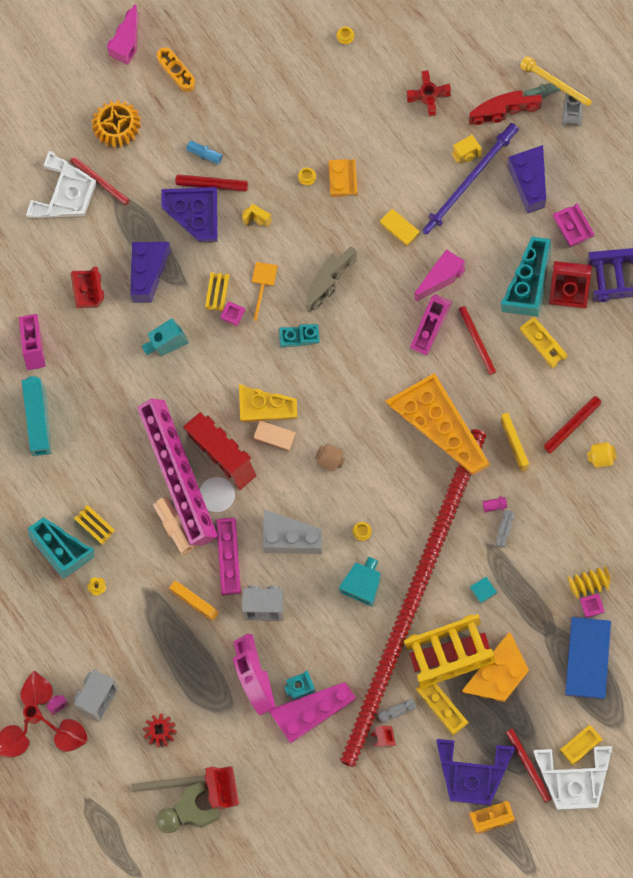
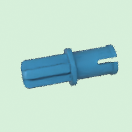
M189 141L186 147L187 151L217 165L220 164L223 154L209 149V146H203L194 141Z

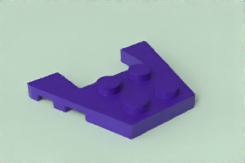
M437 739L436 744L450 802L490 806L515 747L496 745L495 766L453 762L455 741Z

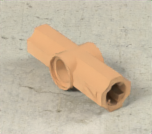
M168 497L156 501L153 504L154 509L161 518L162 525L168 536L172 537L181 555L192 551L196 545H190L180 517Z

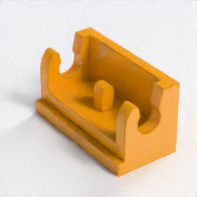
M509 801L469 813L476 835L514 823L515 821Z

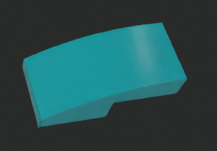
M300 324L298 327H280L278 329L280 348L313 345L320 342L318 324Z

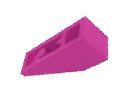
M446 249L415 291L414 300L419 301L454 283L457 277L461 278L466 270L465 261Z
M437 294L431 296L411 343V349L428 355L453 301Z
M32 314L19 317L22 352L27 370L46 367L38 315Z

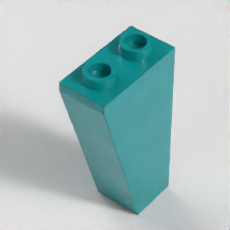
M30 376L22 380L30 452L32 456L52 454L46 388L41 377Z

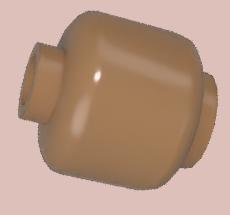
M330 443L324 446L321 445L315 456L317 464L329 471H334L337 467L341 468L345 461V458L342 457L343 450Z

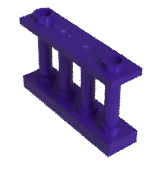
M633 248L589 252L587 258L588 265L595 267L598 290L593 293V301L607 302L609 299L633 297V287L625 288L622 272L623 263L631 262L633 264ZM604 264L614 265L617 289L606 290L603 272Z

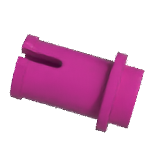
M499 496L496 499L482 501L485 513L500 509L504 511L505 508H508L505 497Z

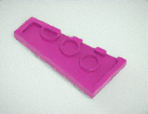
M343 682L280 705L269 711V713L291 744L355 701L356 697L347 684Z

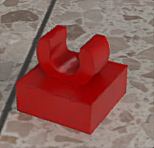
M382 725L376 727V731L371 733V736H377L378 742L373 744L374 747L390 748L396 746L392 726Z

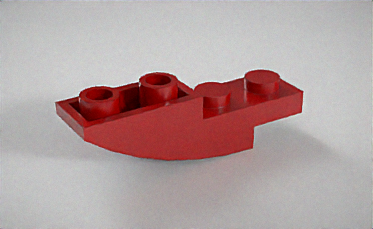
M522 90L491 98L469 113V124L499 123L506 120V113L535 112L541 109V95L523 97Z

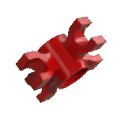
M429 70L421 71L423 85L420 90L406 91L407 102L412 103L421 100L427 105L429 117L436 116L435 101L437 97L451 96L450 84H444L437 87L430 81ZM425 92H432L433 94L426 95Z

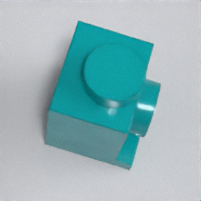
M308 671L286 680L287 685L284 688L287 696H292L293 701L315 693V687ZM298 682L302 683V687L299 689L295 687V684Z

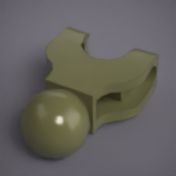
M199 782L187 787L183 791L179 803L173 805V808H165L158 813L156 825L160 831L173 833L179 829L180 825L183 827L187 824L203 828L220 818L221 814L218 809L213 808L202 811L195 804L196 799L207 790L205 782Z

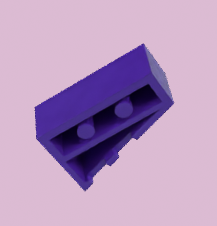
M543 145L509 156L507 166L527 214L545 208L546 184Z
M132 242L130 295L133 303L152 302L162 271H164L165 263L171 252L169 242Z

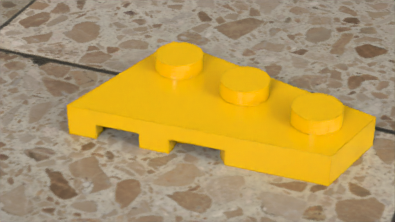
M239 384L240 422L298 419L296 398L276 393L272 394L261 389H252Z

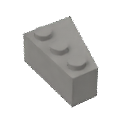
M264 510L263 552L322 554V529Z

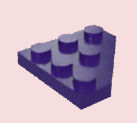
M217 187L161 189L162 210L198 242H218Z

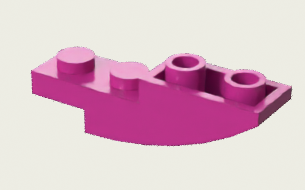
M247 633L233 641L237 654L233 661L248 699L258 715H263L276 708L267 671L261 669L253 635Z

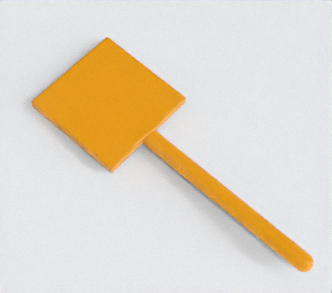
M256 262L252 283H258L261 286L254 321H257L264 285L274 286L278 265Z

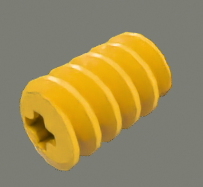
M606 566L603 567V571L599 567L596 568L595 573L593 570H589L588 576L585 572H581V577L578 574H574L573 580L570 576H567L571 593L577 599H579L580 593L587 597L588 590L594 595L595 588L602 593V586L609 591L611 584Z

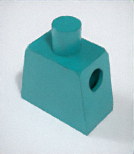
M171 318L148 333L151 341L142 345V348L146 355L157 351L163 356L189 342L182 328Z
M368 557L364 565L355 563L340 584L339 593L373 607L381 579V573L375 571L378 560Z

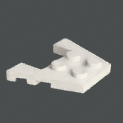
M49 151L44 168L60 172L59 180L50 204L31 200L26 217L85 216L96 186V180L81 170L74 168L64 159H60L52 151Z
M612 746L594 747L595 768L554 770L552 749L533 751L557 810L598 808L612 753Z

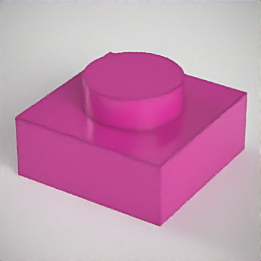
M228 301L220 319L238 327L246 310Z
M599 593L580 598L579 601L585 618L604 614L605 611Z
M56 695L48 701L49 704L46 707L52 715H55L68 706L69 703L63 695Z

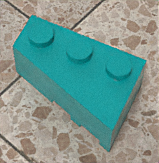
M44 517L28 527V537L62 579H65L94 558L95 549L86 546L78 538L67 534L62 528Z

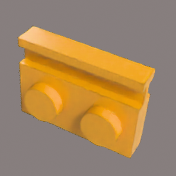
M355 159L329 160L331 197L357 196Z

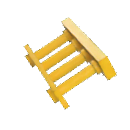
M479 614L467 615L457 622L420 635H411L404 640L407 651L413 649L421 669L420 674L417 675L421 689L496 663L492 648L488 650L484 648L476 626L481 625ZM469 629L477 649V653L472 656H466L458 636L459 632ZM451 637L459 658L457 661L447 662L439 639ZM431 642L440 664L438 668L432 670L428 668L420 647Z

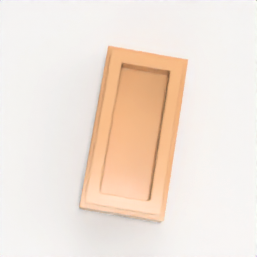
M260 421L253 438L256 441L290 452L296 432Z

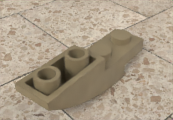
M352 246L339 258L332 254L319 269L308 293L306 305L309 313L313 309L317 310L326 297L333 295L336 290V281L334 279H339L344 273L343 270L351 267L356 262L357 251Z

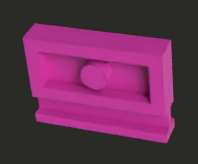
M578 203L553 214V218L569 248L594 237V232Z

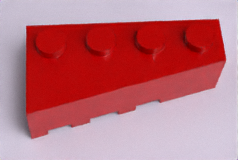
M199 412L183 426L184 430L204 453L208 451L206 454L215 465L219 463L218 466L228 479L232 477L235 486L240 491L257 476L250 462V455L245 450L241 452L238 449L239 445L232 438L229 440L226 437V432L221 427H215V422L210 416L207 415L205 417Z

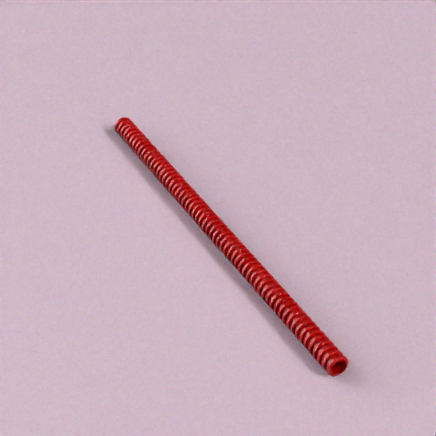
M472 429L470 432L482 449V444H484V439H486L487 435L481 430ZM459 463L455 469L456 472L453 474L454 478L451 479L452 483L449 484L450 488L447 489L448 494H445L446 499L442 501L443 505L440 506L441 510L438 511L439 516H436L437 521L434 522L435 527H432L433 532H430V537L427 539L428 543L425 544L426 549H423L424 554H421L422 559L418 562L417 571L414 572L415 576L412 577L413 582H410L411 587H408V593L405 594L406 598L403 599L404 604H401L400 615H397V621L394 622L395 626L392 627L393 632H390L391 637L387 639L386 649H383L384 655H381L382 660L378 662L380 665L376 667L375 677H372L373 682L369 684L370 689L367 690L368 694L365 695L366 700H363L364 705L360 707L359 717H356L357 722L354 723V729L351 730L352 734L349 735L350 740L346 742L348 745L344 747L345 752H342L343 758L341 757L340 761L347 766L356 767L358 755H361L360 750L364 748L362 745L366 743L365 738H368L367 732H370L369 727L373 725L374 715H377L376 710L379 709V704L382 702L381 698L384 697L383 692H386L385 687L389 685L387 682L391 680L390 675H393L394 664H397L398 661L396 659L400 657L401 647H404L403 642L407 639L405 636L409 634L408 630L411 629L410 625L413 624L412 619H415L414 614L418 612L419 602L422 601L421 597L424 596L423 591H426L425 586L429 584L428 580L431 579L430 575L433 574L432 569H435L436 558L440 556L438 553L442 551L441 547L444 546L443 542L446 541L445 536H448L447 531L450 530V525L453 523L451 520L455 518L454 514L457 513L456 509L459 508L458 504L461 503L460 498H463L462 493L465 492V487L468 485L467 482L470 480L469 477L472 475Z

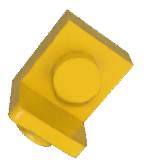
M253 203L242 213V221L245 226L249 224L252 218L257 224H264L267 227L272 222L271 214Z

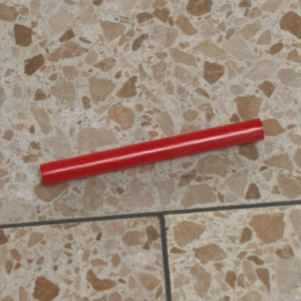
M75 156L71 158L70 162L96 180L97 184L124 205L129 203L130 199Z
M466 306L460 307L461 316L489 375L495 374L496 369Z
M510 729L506 732L513 747H515L518 756L544 802H549L552 800L549 792L514 730Z

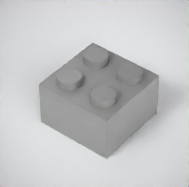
M254 585L243 588L242 613L244 620L284 621L283 589H279L278 586H268L267 589H259V586Z
M93 669L92 673H88L85 677V685L82 691L78 690L76 693L74 705L81 713L100 722L119 687L114 679Z

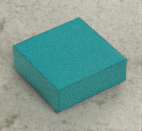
M487 577L470 586L471 591L480 604L497 594V591Z

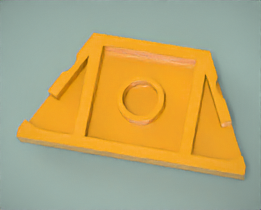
M510 632L493 651L496 663L480 668L462 690L464 694H472L482 698H491L496 701L505 702L527 675L529 669Z

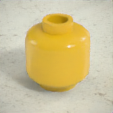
M609 442L592 444L591 451L587 452L588 461L593 463L595 468L612 466L614 461L617 460L615 446H611Z

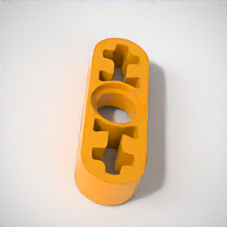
M167 47L159 49L157 52L158 63L182 91H192L196 85L194 76L171 49ZM163 54H164L165 56L168 55V58H169V61H170L169 64H168V61L166 60V58H162V55H163ZM174 66H179L181 71L173 73L171 69ZM183 75L186 81H190V85L184 84Z
M174 580L168 588L173 594L211 621H214L218 616L219 612L179 582Z

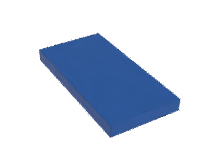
M578 617L571 618L565 696L605 700L611 621Z

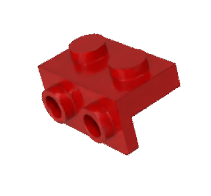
M93 266L91 270L72 271L70 275L76 308H98L104 300V291L101 289L100 284L101 274L98 273V267Z
M212 766L205 768V782L209 789L208 801L211 807L222 810L238 806L239 799L233 767L217 768Z

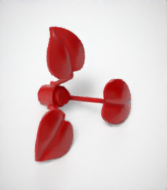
M33 671L28 676L21 689L20 698L25 706L23 715L26 718L23 721L24 731L22 732V729L17 725H9L0 732V756L17 757L26 752L30 745L29 739L25 736L28 730V723L37 724L43 721L56 731L54 743L61 751H74L85 745L88 741L84 727L76 720L65 719L60 723V727L57 728L42 716L38 704L45 705L52 698L53 688L36 671Z

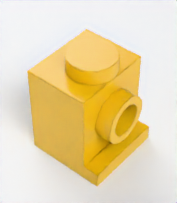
M473 135L453 145L452 156L457 163L470 162L475 156L481 157L482 148Z

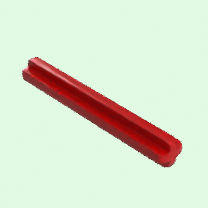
M177 174L175 178L176 185L217 187V189L244 192L248 190V181L181 174Z
M593 396L544 445L545 451L551 454L601 405L602 401L597 396Z

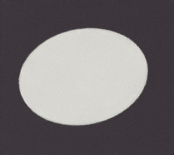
M210 478L200 487V492L209 511L222 512L228 509L234 502V487L225 478Z

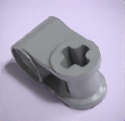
M566 93L562 125L578 124V126H581L582 103L578 100L577 102L569 101L573 97Z

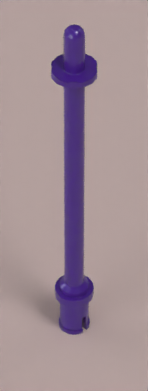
M509 123L507 128L497 135L495 145L436 214L430 213L428 216L430 221L422 230L424 235H428L436 225L441 226L443 224L442 217L502 147H507L510 144V140L519 131L515 124Z

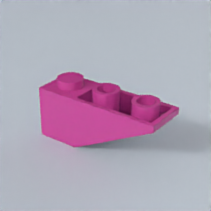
M135 4L132 9L126 12L125 20L122 24L118 25L115 36L110 38L107 43L109 56L127 65L137 51L139 13Z

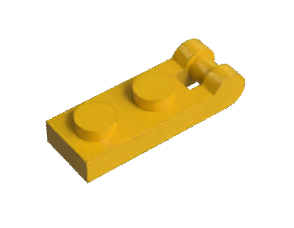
M532 317L519 328L521 333L552 369L558 365L559 361H564L568 358L566 352L535 317ZM553 350L556 352L554 357L550 355V352Z

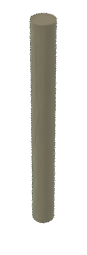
M205 776L132 784V792L194 785L199 782H205Z

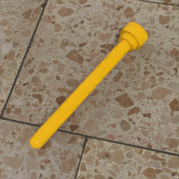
M526 56L521 61L520 68L525 72H534L584 105H591L592 101L538 67L533 58Z

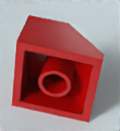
M554 261L549 304L587 309L591 265Z

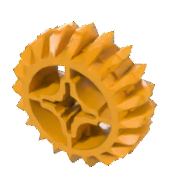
M119 99L116 103L110 100L109 105L103 102L104 108L98 107V113L93 114L94 119L91 121L93 125L92 131L95 132V137L99 138V142H105L107 147L112 144L113 148H115L117 144L123 147L125 142L129 145L130 139L135 141V135H139V129L141 128V118L138 115V111L134 109L132 104L128 105L126 101L121 104ZM115 119L117 120V123H118V124H117V125H118V129L116 128V125H115Z

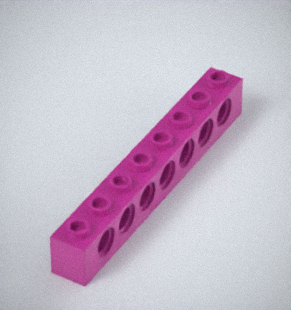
M151 398L138 406L137 409L190 545H205L216 539L218 535L165 400Z

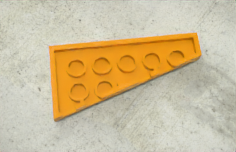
M435 373L385 401L390 408L471 474L475 475L490 466Z

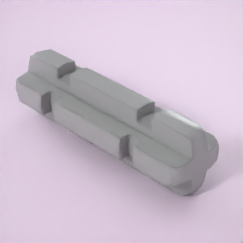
M504 511V520L501 521L498 532L499 537L496 538L495 545L500 548H504L506 545V538H508L512 525L511 521L514 518L513 511Z
M410 698L405 703L401 702L388 708L387 711L379 712V720L381 723H385L390 718L394 719L405 714L406 711L414 710L416 704Z

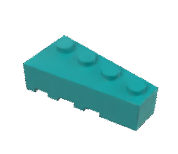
M531 237L519 267L515 271L512 282L507 288L505 297L500 303L502 312L539 317L552 249L550 239Z

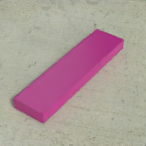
M236 518L216 519L221 595L241 594Z

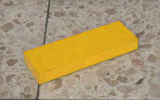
M509 413L502 414L500 422L519 468L522 472L529 469V462Z
M437 684L423 689L418 686L415 689L452 736L468 725V721Z

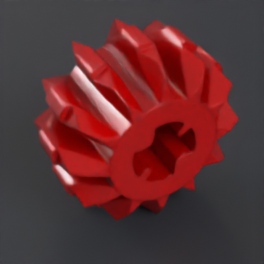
M160 714L159 719H157L155 715H152L153 722L150 720L145 721L149 727H143V731L147 732L144 738L145 740L150 739L149 745L151 746L156 742V747L160 748L161 742H163L164 746L167 747L168 743L166 740L173 742L174 738L171 735L177 734V731L172 729L176 724L175 722L170 723V716L164 719V715ZM163 727L164 733L157 735L156 729Z

